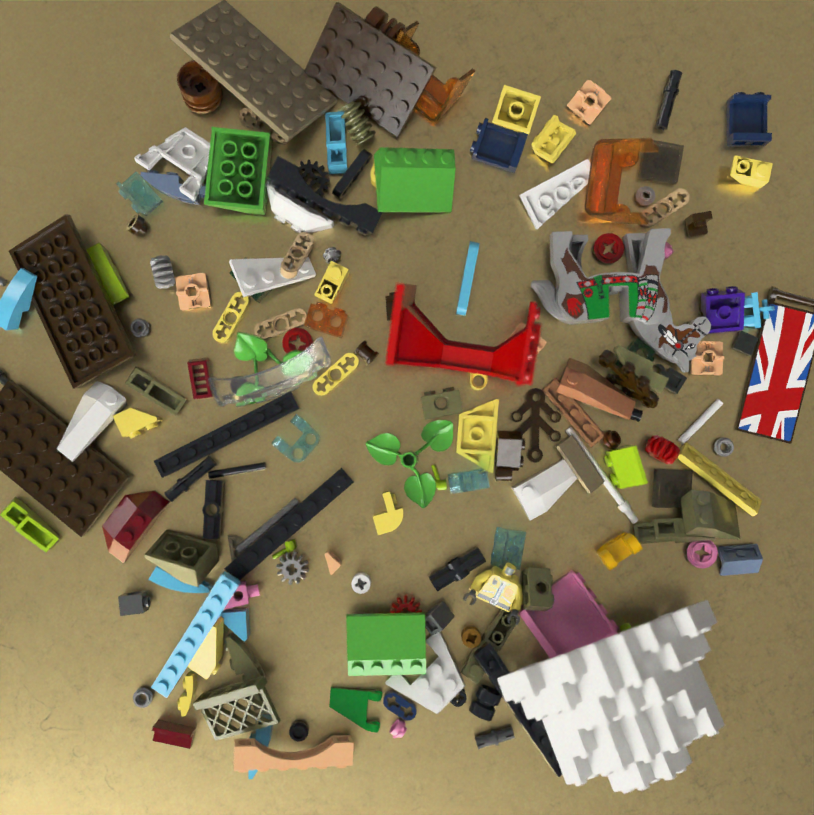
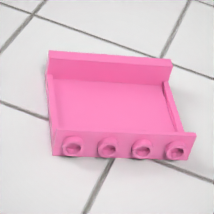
M573 570L552 584L551 589L554 595L552 608L547 611L523 610L522 605L520 612H518L550 658L618 634L617 630H619V627L613 619L608 620L606 614H608L607 610L602 604L598 605L594 599L597 597L591 588L586 589L583 584L586 582L579 572L576 574Z

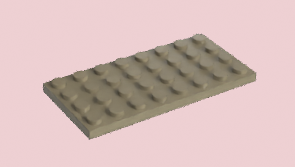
M222 0L171 32L170 39L287 142L332 108L338 100L315 79L306 74L301 66L226 0Z

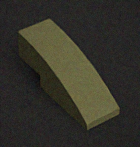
M614 347L613 351L622 365L630 362L635 366L637 379L640 376H645L650 381V390L655 393L663 392L669 378L651 370L654 362L624 347Z
M137 366L125 382L126 385L174 415H177L186 401L183 396Z

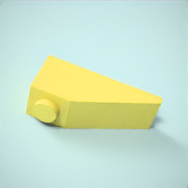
M220 616L188 665V668L205 679H208L211 673L215 675L221 667L219 661L223 657V617Z

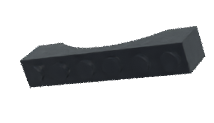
M277 156L266 179L273 188L286 190V194L295 199L299 197L305 200L304 204L311 208L316 206L322 209L324 215L339 218L341 224L348 227L352 225L356 227L358 233L365 236L366 234L373 233L383 213L378 212V209L367 203L344 205L323 198L306 184L296 165L280 156Z

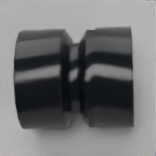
M479 684L475 693L477 698L472 700L469 711L478 718L492 721L496 712L494 706L499 705L502 697L496 689L485 684Z

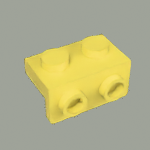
M553 115L546 122L543 130L533 140L532 147L535 154L554 164L576 135V131L561 123L558 116Z

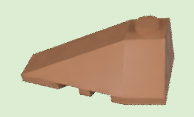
M569 358L557 392L630 420L636 401L588 364Z

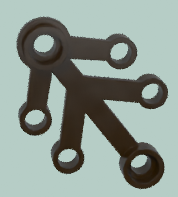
M604 350L599 356V364L605 368L610 367L620 377L608 374L605 378L613 385L624 386L620 390L629 397L640 400L643 406L655 408L658 405L659 397L650 390L649 379L645 376H640L637 379L635 366L630 362H626L620 369L615 364L617 360L615 354L609 350Z
M533 388L526 395L527 401L517 411L511 413V420L520 422L523 414L532 407V415L517 430L513 431H520L522 437L531 427V448L527 451V458L529 461L537 463L543 457V453L539 449V426L552 442H557L561 438L560 432L553 430L540 416V408L549 416V420L553 423L561 420V414L554 411L545 402V393L541 389ZM534 394L539 395L538 401L533 400ZM515 413H519L520 418L518 420H515L513 418V415ZM554 413L558 415L556 421L552 419V414ZM554 432L558 434L556 440H553L551 437ZM534 451H537L539 454L536 459L532 457Z

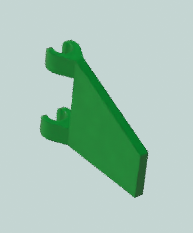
M331 687L330 708L367 731L374 733L379 731L380 722L367 721L368 699L376 702L381 701L382 691Z

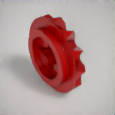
M605 233L599 236L593 245L594 254L604 264L617 262L624 253L623 241L613 233ZM612 243H614V245L611 248L613 252L603 254L605 252L604 250L606 249L604 245L609 246Z
M293 328L284 335L282 345L286 353L297 350L296 346L290 342L296 341L298 335L300 341L306 343V345H300L298 350L306 351L307 353L311 352L313 347L312 336L305 329Z

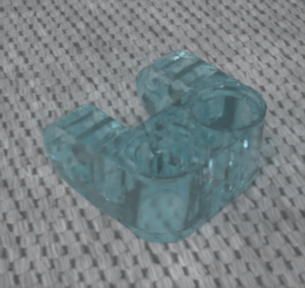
M296 414L290 422L304 434L293 446L289 445L278 435L271 443L293 462H302L318 446L321 438L308 422ZM308 434H314L316 437V442L312 445L306 441ZM296 448H300L303 451L301 459H297L294 456Z
M484 469L448 474L450 494L490 488L488 474Z

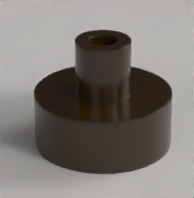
M136 214L129 221L126 230L133 235L138 231L144 234L147 231V228L143 225L144 218Z

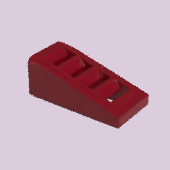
M208 358L189 360L187 364L193 399L213 397ZM203 365L204 368L194 369V366ZM196 373H205V376H197V377H195V374H196ZM206 380L204 384H196V381ZM207 388V391L197 392V389Z

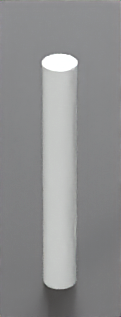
M717 399L682 434L678 441L684 445L723 405L722 401Z

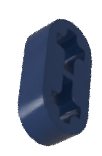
M394 690L385 693L383 704L388 710L406 721L415 718L417 714L416 705L411 700ZM394 696L395 701L398 703V705L394 702L389 704L388 697L392 698ZM401 706H403V707H405V708H407V709L409 708V706L412 707V708H411L412 714H411V713L405 714V709L402 708Z

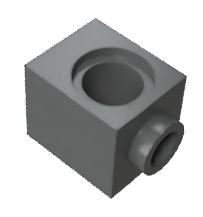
M147 590L124 593L118 597L120 616L145 613L149 610L151 604L150 596H147Z
M443 601L433 606L425 614V628L431 635L444 630L455 617Z

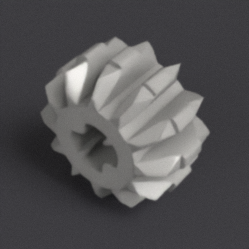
M167 255L151 258L150 264L156 287L158 289H165L174 286L175 279L170 258Z
M296 551L293 552L292 557L287 552L285 554L286 558L282 556L279 558L281 563L277 564L276 567L282 570L278 571L277 575H284L281 580L282 582L288 578L289 585L293 583V579L299 584L300 578H306L304 573L309 572V568L303 567L309 562L308 560L301 561L304 558L303 554L297 558ZM291 564H294V568H297L294 572H291V568H288Z

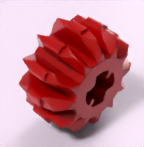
M658 435L652 436L645 447L647 454L666 464H673L680 452L677 445Z
M407 594L404 595L403 601L398 596V603H391V606L395 609H390V613H404V608H408V611H411V613H421L422 609L418 608L421 604L419 601L414 603V596L410 598V601Z

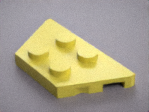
M499 399L459 414L456 453L490 473L494 471Z

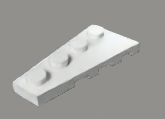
M588 159L519 195L535 229L542 226L545 221L552 217L575 194L596 177Z
M309 257L306 258L296 277L290 279L283 277L280 273L281 262L284 258L230 259L229 264L243 297L315 277L316 273ZM292 263L290 264V266H289V268H288L287 270H290L291 268H293V264H292Z

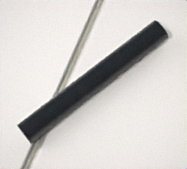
M266 463L208 471V477L212 479L266 470Z

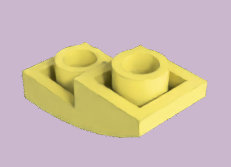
M194 671L188 672L183 679V689L186 691L181 694L177 701L178 710H181V716L187 715L195 699L197 673Z

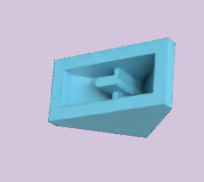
M249 608L224 609L220 615L224 618V624L245 642L250 636Z

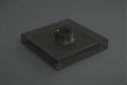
M646 139L638 178L676 185L678 183L684 145Z
M654 468L652 507L682 508L681 497L692 490L693 470Z

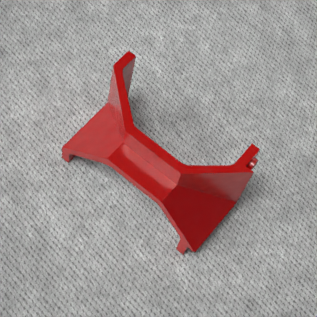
M396 283L385 365L443 368L493 376L513 381L515 385L520 386L524 384L532 385L542 323L535 322V320L539 319L541 307H537L538 302L530 301L527 324L521 331L500 345L492 347L446 339L415 304L417 285Z

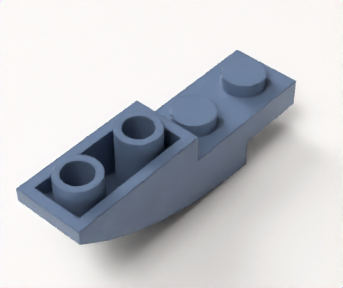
M148 170L140 174L155 189L176 200L200 205L201 198H205L206 183L204 186H201L199 194L194 201L180 191L179 187L184 181L177 173L167 172L166 174H159L158 171Z

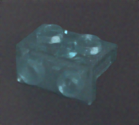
M137 171L123 183L119 181L116 183L120 188L118 190L120 195L125 200L128 198L131 200L132 204L130 206L138 214L141 212L147 216L163 202Z
M497 527L494 536L493 552L491 554V565L504 568L508 562L515 565L516 570H520L526 532Z

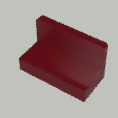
M158 720L152 728V731H154L153 741L190 749L196 727Z

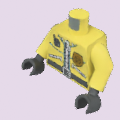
M507 562L503 569L494 566L491 570L478 574L469 588L471 591L464 594L463 600L466 601L467 597L471 595L472 601L470 605L476 603L477 597L507 612L512 610V614L508 615L507 621L510 623L511 616H515L517 618L515 625L520 622L517 614L521 610L523 592L522 586L518 583L519 577L514 575L517 569L516 566Z

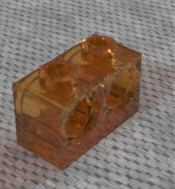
M316 302L315 305L311 303L304 326L342 338L349 316L345 314V310L339 308L331 310L327 308L326 304ZM322 312L323 318L320 321H314V313ZM335 317L341 319V324L338 327L331 325V321Z

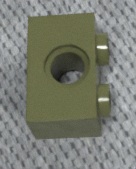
M454 387L444 388L443 393L438 394L435 393V390L424 392V396L421 397L425 420L463 412L459 390H454ZM442 397L447 401L445 408L437 407L436 400Z
M528 567L522 571L523 610L547 611L553 607L554 595L551 589L553 576L551 575L550 568ZM536 585L540 587L541 593L537 591Z

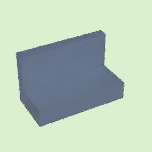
M757 544L720 546L718 548V554L722 562L719 572L720 576L759 573L763 557Z

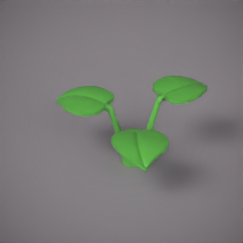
M238 332L234 354L239 360L249 361L253 359L255 381L254 383L244 382L237 388L234 397L235 402L240 405H248L262 400L265 396V387L258 384L257 361H264L270 355L279 366H283L282 372L284 374L292 376L307 370L314 360V355L306 351L294 350L287 353L283 358V362H281L270 349H267V343L264 339L252 334Z
M436 420L427 424L421 433L422 439L427 443L416 452L409 451L404 454L398 452L401 446L400 441L395 435L390 433L380 434L366 442L369 453L380 464L392 465L396 462L398 455L401 458L402 465L414 471L416 476H410L406 480L404 490L408 498L421 508L427 507L432 501L436 491V482L431 474L423 473L420 475L415 468L419 461L418 454L429 445L437 452L445 451L451 446L453 442V423L448 420Z

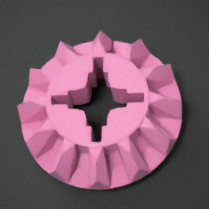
M711 540L689 542V546L686 549L687 559L697 568H708L717 559V547ZM701 547H703V550L709 554L702 555L700 558V555L695 551L701 550Z

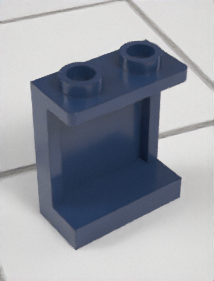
M737 92L727 100V146H765L772 141V133H767V104L771 100V95H765L764 92L754 94Z
M485 118L483 123L479 122L476 131L479 137L477 141L473 140L470 152L473 153L472 159L515 173L528 134L489 123L488 118Z

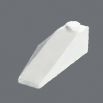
M96 381L84 393L57 450L73 462L114 420L113 416L120 413L127 406L126 398L111 386Z
M563 458L512 486V489L529 520H532L547 512L576 481L577 477Z

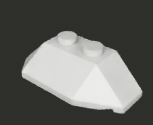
M269 181L266 182L271 209L275 214L274 218L281 223L288 222L292 225L290 228L297 233H314L334 227L333 220L307 206L302 201L290 197L281 188L279 190L269 185Z

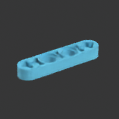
M470 241L456 311L458 315L466 316L480 245L477 242Z

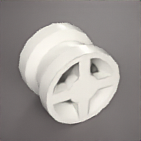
M364 572L355 574L351 582L352 589L359 594L366 593L370 588L371 578Z

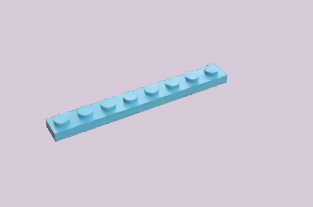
M226 571L221 574L151 686L152 689L166 698L170 695L241 581Z

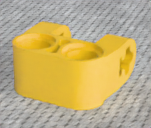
M624 532L598 548L596 552L606 568L611 571L618 566L619 562L631 554L635 555L643 548L634 535Z

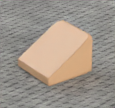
M327 550L325 557L330 575H332L341 566L342 561L331 550Z

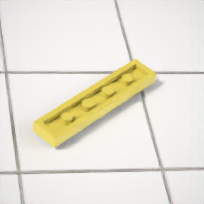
M686 442L681 446L678 459L691 468L752 517L758 514L762 503L761 499Z

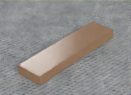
M554 378L541 390L586 444L592 448L604 437V433L575 399L557 392L560 381Z

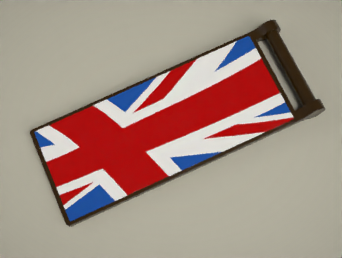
M772 286L768 292V306H774L775 310L769 311L770 319H763L735 430L791 444L814 358V312L775 303V299L777 297L813 307L814 299L781 291L777 287Z

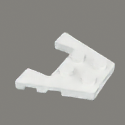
M185 127L167 137L164 143L157 147L155 145L150 147L148 152L143 155L138 154L134 159L138 164L150 171L163 157L190 176L179 189L183 194L195 201L207 175L210 143Z
M441 631L431 635L426 640V643L438 655V658L426 669V674H421L412 684L404 675H392L385 682L386 685L436 714H439L466 686L442 637Z

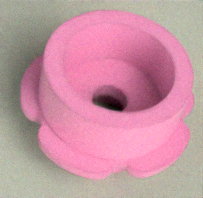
M397 719L393 723L389 731L393 738H401L407 730L405 721Z

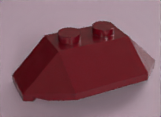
M156 490L125 495L102 525L108 552L122 563H125L170 501Z

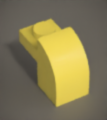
M390 490L382 493L387 511L373 515L378 535L395 530L403 519V506L395 508V505H398L395 494H391Z

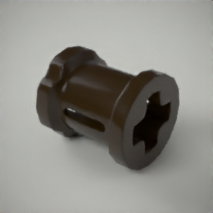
M366 340L353 352L355 355L358 354L366 361L365 364L367 366L379 354L367 345Z

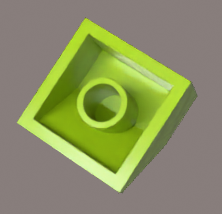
M624 445L605 451L607 455L604 456L607 467L611 468L612 474L610 479L613 485H616V488L623 489L648 483L636 445Z

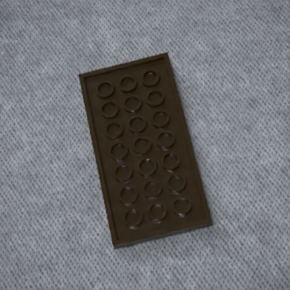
M65 214L9 250L18 271L20 268H24L37 276L31 300L73 389L81 387L136 356L71 215Z
M12 380L7 381L0 391V471L82 537L88 532L129 477L90 444L73 462L57 450L68 426Z

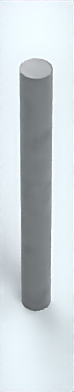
M296 498L291 500L236 546V550L239 553L244 551L299 505V501Z

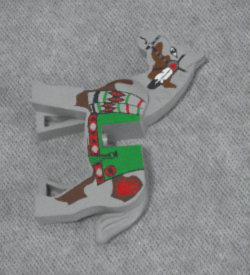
M671 228L650 229L646 233L625 234L622 240L628 272L603 273L588 278L585 276L581 265L582 252L588 242V235H572V231L552 232L550 234V265L556 278V288L550 280H534L531 282V287L538 295L544 308L561 322L575 325L602 322L610 318L609 295L618 294L619 292L620 321L630 324L633 332L645 346L661 358L676 363L683 373L689 371V361L696 357L697 344L711 329L710 321L703 316L692 319L688 324L680 326L673 324L669 298L660 282V273L665 258V244L671 235Z

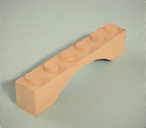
M332 735L313 748L297 752H282L271 749L254 738L234 739V771H268L269 769L285 771L289 768L305 770L309 767L325 769L329 766L345 768L353 766L354 742L351 735Z

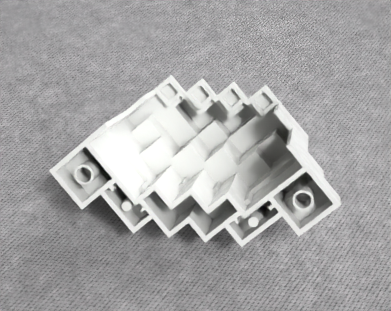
M708 600L658 616L659 618L645 624L630 628L565 654L538 663L535 662L497 678L506 702L513 699L515 703L521 701L527 720L531 718H536V721L542 719L567 785L573 783L576 786L587 783L586 779L595 778L601 773L602 776L608 775L614 792L622 791L623 793L633 791L634 788H638L639 791L650 787L649 783H655L661 780L660 778H664L665 781L671 780L676 777V774L686 771V767L693 763L686 746L692 744V740L703 737L702 734H707L708 736L718 734L719 729L725 726L698 663L699 660L705 658L704 654L711 651L704 632L712 630L711 625L718 623Z

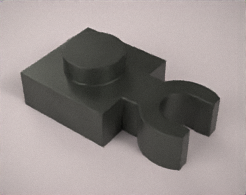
M655 364V367L659 369V374L669 378L665 388L674 394H678L687 377L672 368L665 371L663 365Z

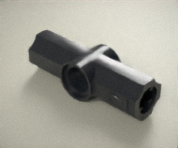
M206 480L205 504L202 509L204 514L203 538L220 539L221 516L224 509L222 504L223 480ZM211 504L217 507L216 514H212L209 511Z
M476 547L465 555L458 556L449 561L445 567L431 574L429 579L434 588L439 591L454 581L462 580L470 574V571L487 561L479 548Z

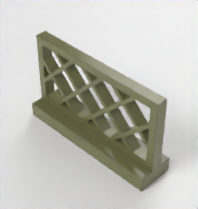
M265 675L203 693L193 702L195 710L201 709L215 741L275 725L281 721L266 690L265 684L267 680ZM261 693L264 700L263 703L254 699L255 694ZM242 698L249 702L247 708L238 703L239 699ZM224 703L233 706L231 712L223 708ZM252 704L261 708L259 714L250 710ZM211 707L216 710V716L210 714L208 708ZM236 709L245 713L243 718L234 714ZM263 711L270 713L272 719L269 720L263 717ZM221 713L229 717L228 723L219 719ZM248 715L257 719L255 724L246 720ZM232 719L241 724L240 728L231 725ZM217 724L225 728L223 733H219L216 727Z

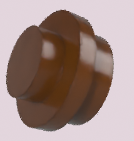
M608 430L604 433L603 441L607 447L615 449L620 445L621 437L617 431Z

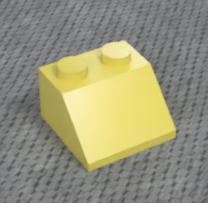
M504 85L492 123L529 134L541 96Z

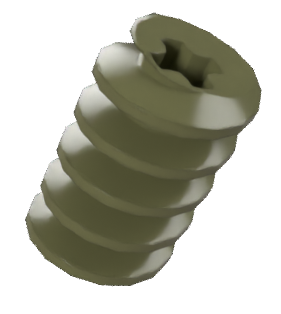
M352 101L337 110L338 112H345L341 118H348L345 126H352L348 132L355 133L352 140H359L356 144L358 145L373 137L376 132L374 130L369 131L372 127L371 123L365 124L369 118L368 116L362 117L365 112L364 109L358 110L361 102Z

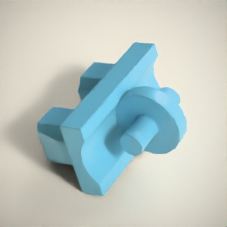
M758 292L751 293V296L745 297L744 308L753 307L754 315L744 316V326H755V329L761 328L760 312H763V319H770L769 311L775 310L774 306H768V299L762 300V307L759 308Z

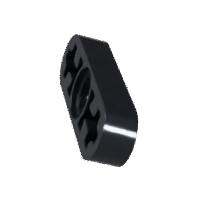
M363 149L336 184L332 191L333 195L339 199L344 197L371 160L372 154Z

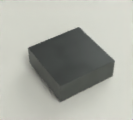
M741 330L737 334L732 349L751 356L759 338Z

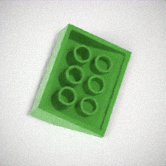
M212 127L204 199L205 205L243 213L265 215L268 194L266 179L270 172L273 144L270 133Z
M380 147L374 154L378 212H452L456 170L454 149Z
M425 612L346 615L348 676L426 674Z

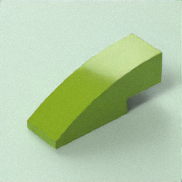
M100 242L88 248L89 256L112 305L128 298L127 290L106 248Z
M14 497L0 514L1 517L16 527L14 530L46 553L60 538L40 516L17 497Z

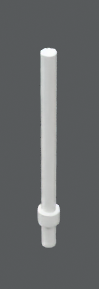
M572 427L566 429L565 431L568 436L573 435L603 479V484L618 503L620 511L626 514L632 524L636 523L639 519L632 511L630 503L624 500Z

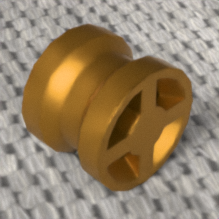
M467 626L462 630L463 644L468 648H476L481 642L479 630L474 626Z

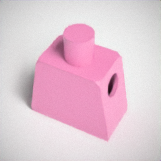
M241 581L235 592L241 591L243 594L241 596L233 594L224 609L249 604L250 597L260 596L258 584L246 586V581Z

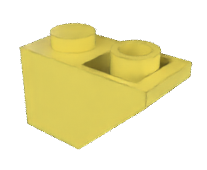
M735 155L730 176L743 185L761 188L770 180L773 163Z
M331 261L314 296L332 304L341 292L350 274L349 269Z
M128 408L113 416L122 437H130V439L141 434L140 431L143 429L151 430L158 426L157 423L163 421L161 417L137 408Z

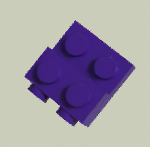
M728 286L725 291L709 288L707 292L701 293V312L703 317H706L711 323L709 333L744 330L745 292L736 286Z

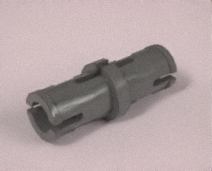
M512 726L498 731L491 730V733L475 737L478 750L494 744L498 746L501 742L515 739Z

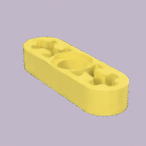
M237 292L232 296L213 330V338L216 341L226 343L231 339L250 305V298L248 296L243 298L245 304H240L238 307L241 310L240 313L235 309H231V307H237L238 302L236 300L237 298H242L243 295L241 292ZM230 312H234L237 316L236 321L233 323H229L226 319L227 314ZM224 322L226 325L231 326L232 328L231 330L229 328H226L224 332L226 334V337H221V339H219L220 335L218 334V331L224 330L225 326L222 325V323Z
M347 353L313 383L314 392L320 396L327 395L358 367V357L353 353ZM347 357L350 359L354 357L355 360L353 362L355 365L353 367L348 365L345 368L348 372L345 373L338 365L342 363L344 366L347 363ZM334 369L341 371L342 375L338 380L331 378V371ZM327 375L328 379L334 384L331 386L328 383L325 386V392L322 390L318 391L319 386L317 384L319 382L325 383L327 380L324 377Z

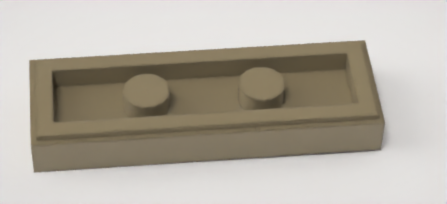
M573 435L567 437L556 446L588 494L604 483Z

